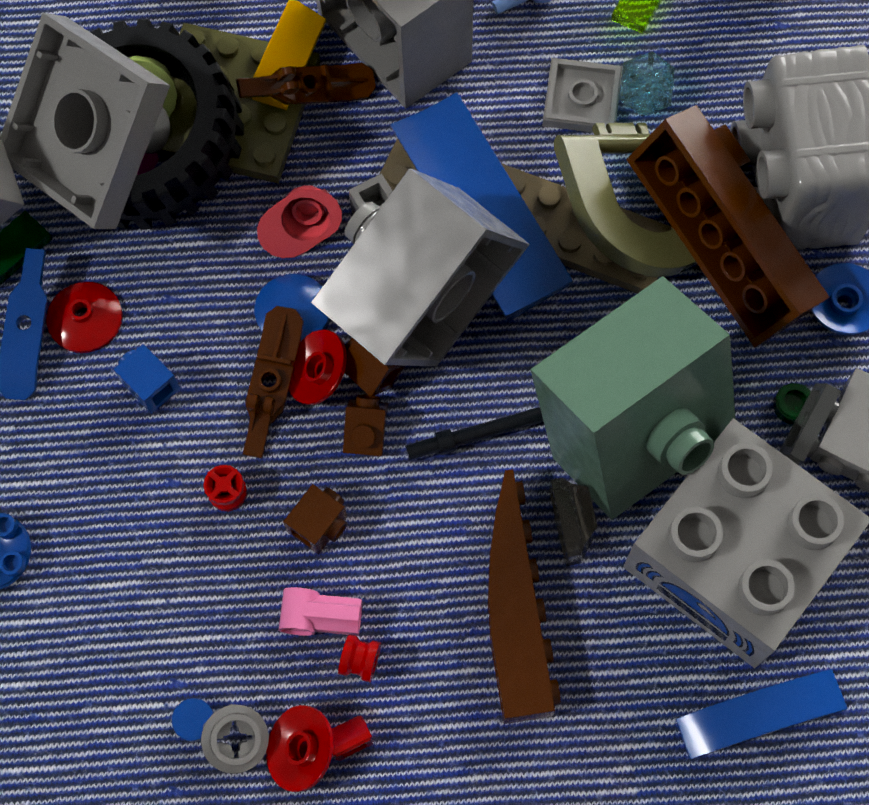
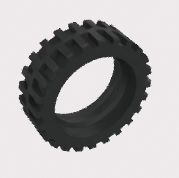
M137 19V26L128 27L124 20L114 22V30L103 33L100 28H97L90 33L127 57L136 55L150 57L165 65L172 77L183 80L191 88L197 101L196 117L187 139L179 150L163 164L148 172L136 175L117 227L128 229L130 221H134L141 230L152 229V221L160 219L168 226L177 223L175 215L184 210L190 216L199 211L196 203L205 196L212 200L219 193L214 186L220 178L228 181L231 177L233 170L228 163L231 158L239 159L242 150L235 139L236 136L244 135V124L238 116L242 112V108L234 93V88L214 56L204 44L199 45L193 34L183 30L179 35L173 24L164 21L161 22L159 28H154L149 19Z

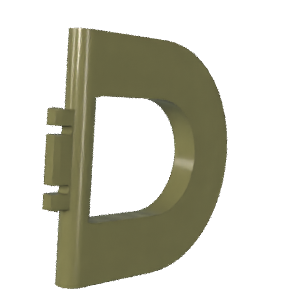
M595 123L592 127L594 135H557L554 139V150L573 211L582 230L600 252L627 270L652 277L676 275L696 263L674 228L666 232H653L638 226L625 215L615 197L602 154L633 153L650 135L646 123H637L636 125L634 123H608L606 126L604 123Z

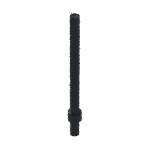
M537 407L453 432L450 429L435 432L434 437L405 445L409 460L437 452L440 455L456 451L458 446L544 421L541 409Z

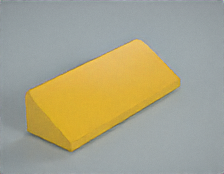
M288 0L253 78L270 76L280 67H306L324 28L326 19L301 2ZM252 97L255 101L287 110L289 106L272 97Z

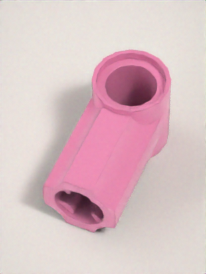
M284 588L278 630L286 634L311 636L315 632L359 636L362 599L320 595L318 591L307 588Z

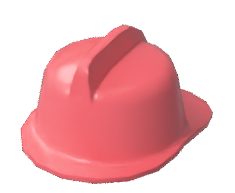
M311 185L294 188L284 199L269 208L262 215L257 226L258 240L262 248L273 256L280 258L297 257L338 230L342 222V209L337 200L326 189L321 190Z

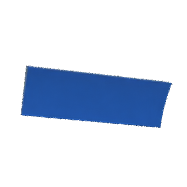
M458 92L427 109L390 124L395 136L417 171L460 188L530 244L492 293V297L508 322L573 284L571 276Z

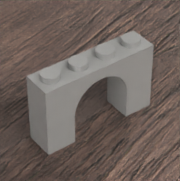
M856 368L847 380L838 399L839 408L832 420L826 424L821 435L820 444L810 460L819 463L818 466L823 471L832 475L841 474L854 480L860 489L869 492V373Z

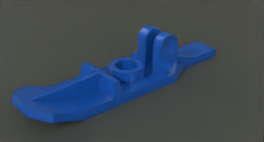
M26 248L21 281L9 294L0 349V392L5 399L27 400L36 392L37 371L48 308V298L42 287L45 250ZM27 318L31 319V326L26 330H21V322Z

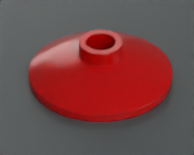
M79 282L61 290L51 301L46 315L47 328L53 340L62 348L75 353H89L105 347L119 332L123 319L122 307L117 296L106 286L95 282ZM87 308V312L84 315H75L79 309Z
M322 329L310 333L300 342L289 387L291 395L298 402L305 405L319 404L330 397L339 386L347 362L346 347L339 335Z
M306 705L292 707L278 718L270 732L266 750L268 769L277 785L287 791L303 792L314 787L323 778L333 754L331 726L321 711Z

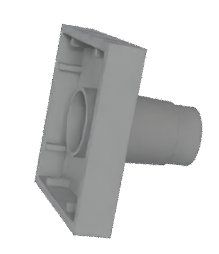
M42 12L1 134L12 169L93 229H117L144 154L157 153L165 146L168 140L170 121L163 104L170 85L68 17Z

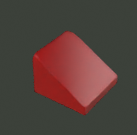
M361 715L332 728L333 756L336 761H341L373 745V737Z

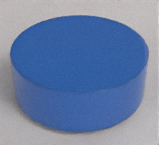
M191 698L184 700L173 712V729L185 741L200 742L203 724L214 711L201 699Z

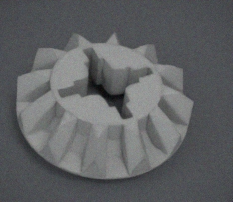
M230 704L215 710L203 724L200 743L205 758L213 767L225 773H242L250 770L261 761L268 747L269 733L264 719L254 709L244 705ZM232 721L237 726L239 733L252 735L251 738H245L244 741L239 742L236 757H234V751L230 744L223 743L222 741L217 742V739H222L223 736L230 734Z

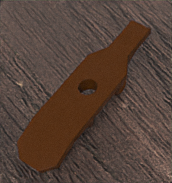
M362 62L332 66L325 64L322 66L280 67L270 76L238 78L236 80L239 98L272 97L285 105L348 102L368 99L376 88L373 70ZM303 79L310 81L312 89L304 85Z
M276 306L266 313L262 337L245 401L250 417L243 455L263 458L270 425L284 412L304 325V320L297 309ZM267 376H275L277 381L274 386L266 387L263 385V381Z

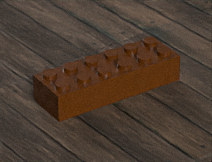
M697 105L666 118L626 159L754 348L784 331L829 298L825 289Z

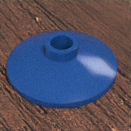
M837 263L822 269L816 275V278L829 295V298L811 310L813 316L822 326L838 334L856 335L868 331L869 270L851 263ZM837 301H846L849 304V308L840 306Z

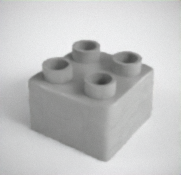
M865 45L835 49H818L812 52L803 51L783 56L776 55L769 61L762 80L747 81L745 83L743 91L745 120L733 121L730 128L731 133L751 160L747 165L752 167L755 182L754 188L797 250L857 245L869 228V56Z

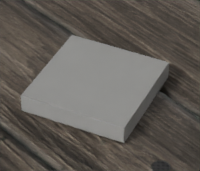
M551 58L542 126L593 133L592 127L595 123H604L605 126L608 123H616L623 66Z

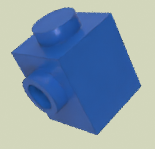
M144 344L136 350H130L125 353L119 360L118 365L113 369L121 383L151 414L181 389L171 371Z

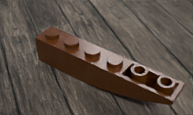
M513 469L505 470L496 508L490 550L488 584L490 644L503 724L553 717L555 713L554 705L561 704L557 679L550 680L547 664L554 663L550 638L543 639L540 623L546 622L545 605L543 598L536 599L533 583L539 582L538 565L536 558L529 559L526 544L533 542L529 519L522 520L520 505H526L524 486L522 481L515 482Z

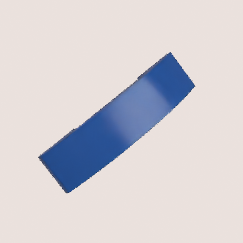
M830 669L729 699L676 718L675 721L689 760L729 748L732 745L804 722L820 719L848 708L833 670Z

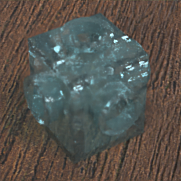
M653 51L624 62L619 100L641 116L651 115L658 110L670 107L675 68Z

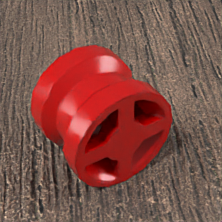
M230 465L216 466L204 478L203 487L205 494L216 509L230 512L243 505L247 497V487L242 475L236 468ZM227 492L229 493V494H227V495H221V496H220L221 493H227Z
M349 634L342 650L338 674L346 677L350 674L359 675L362 681L371 683L380 655L381 642L372 640L366 643L360 641L356 635Z

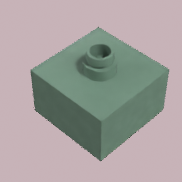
M664 276L657 279L530 369L553 459L611 520L675 473L688 475L699 469L711 456L715 440L733 418L735 419L730 334Z

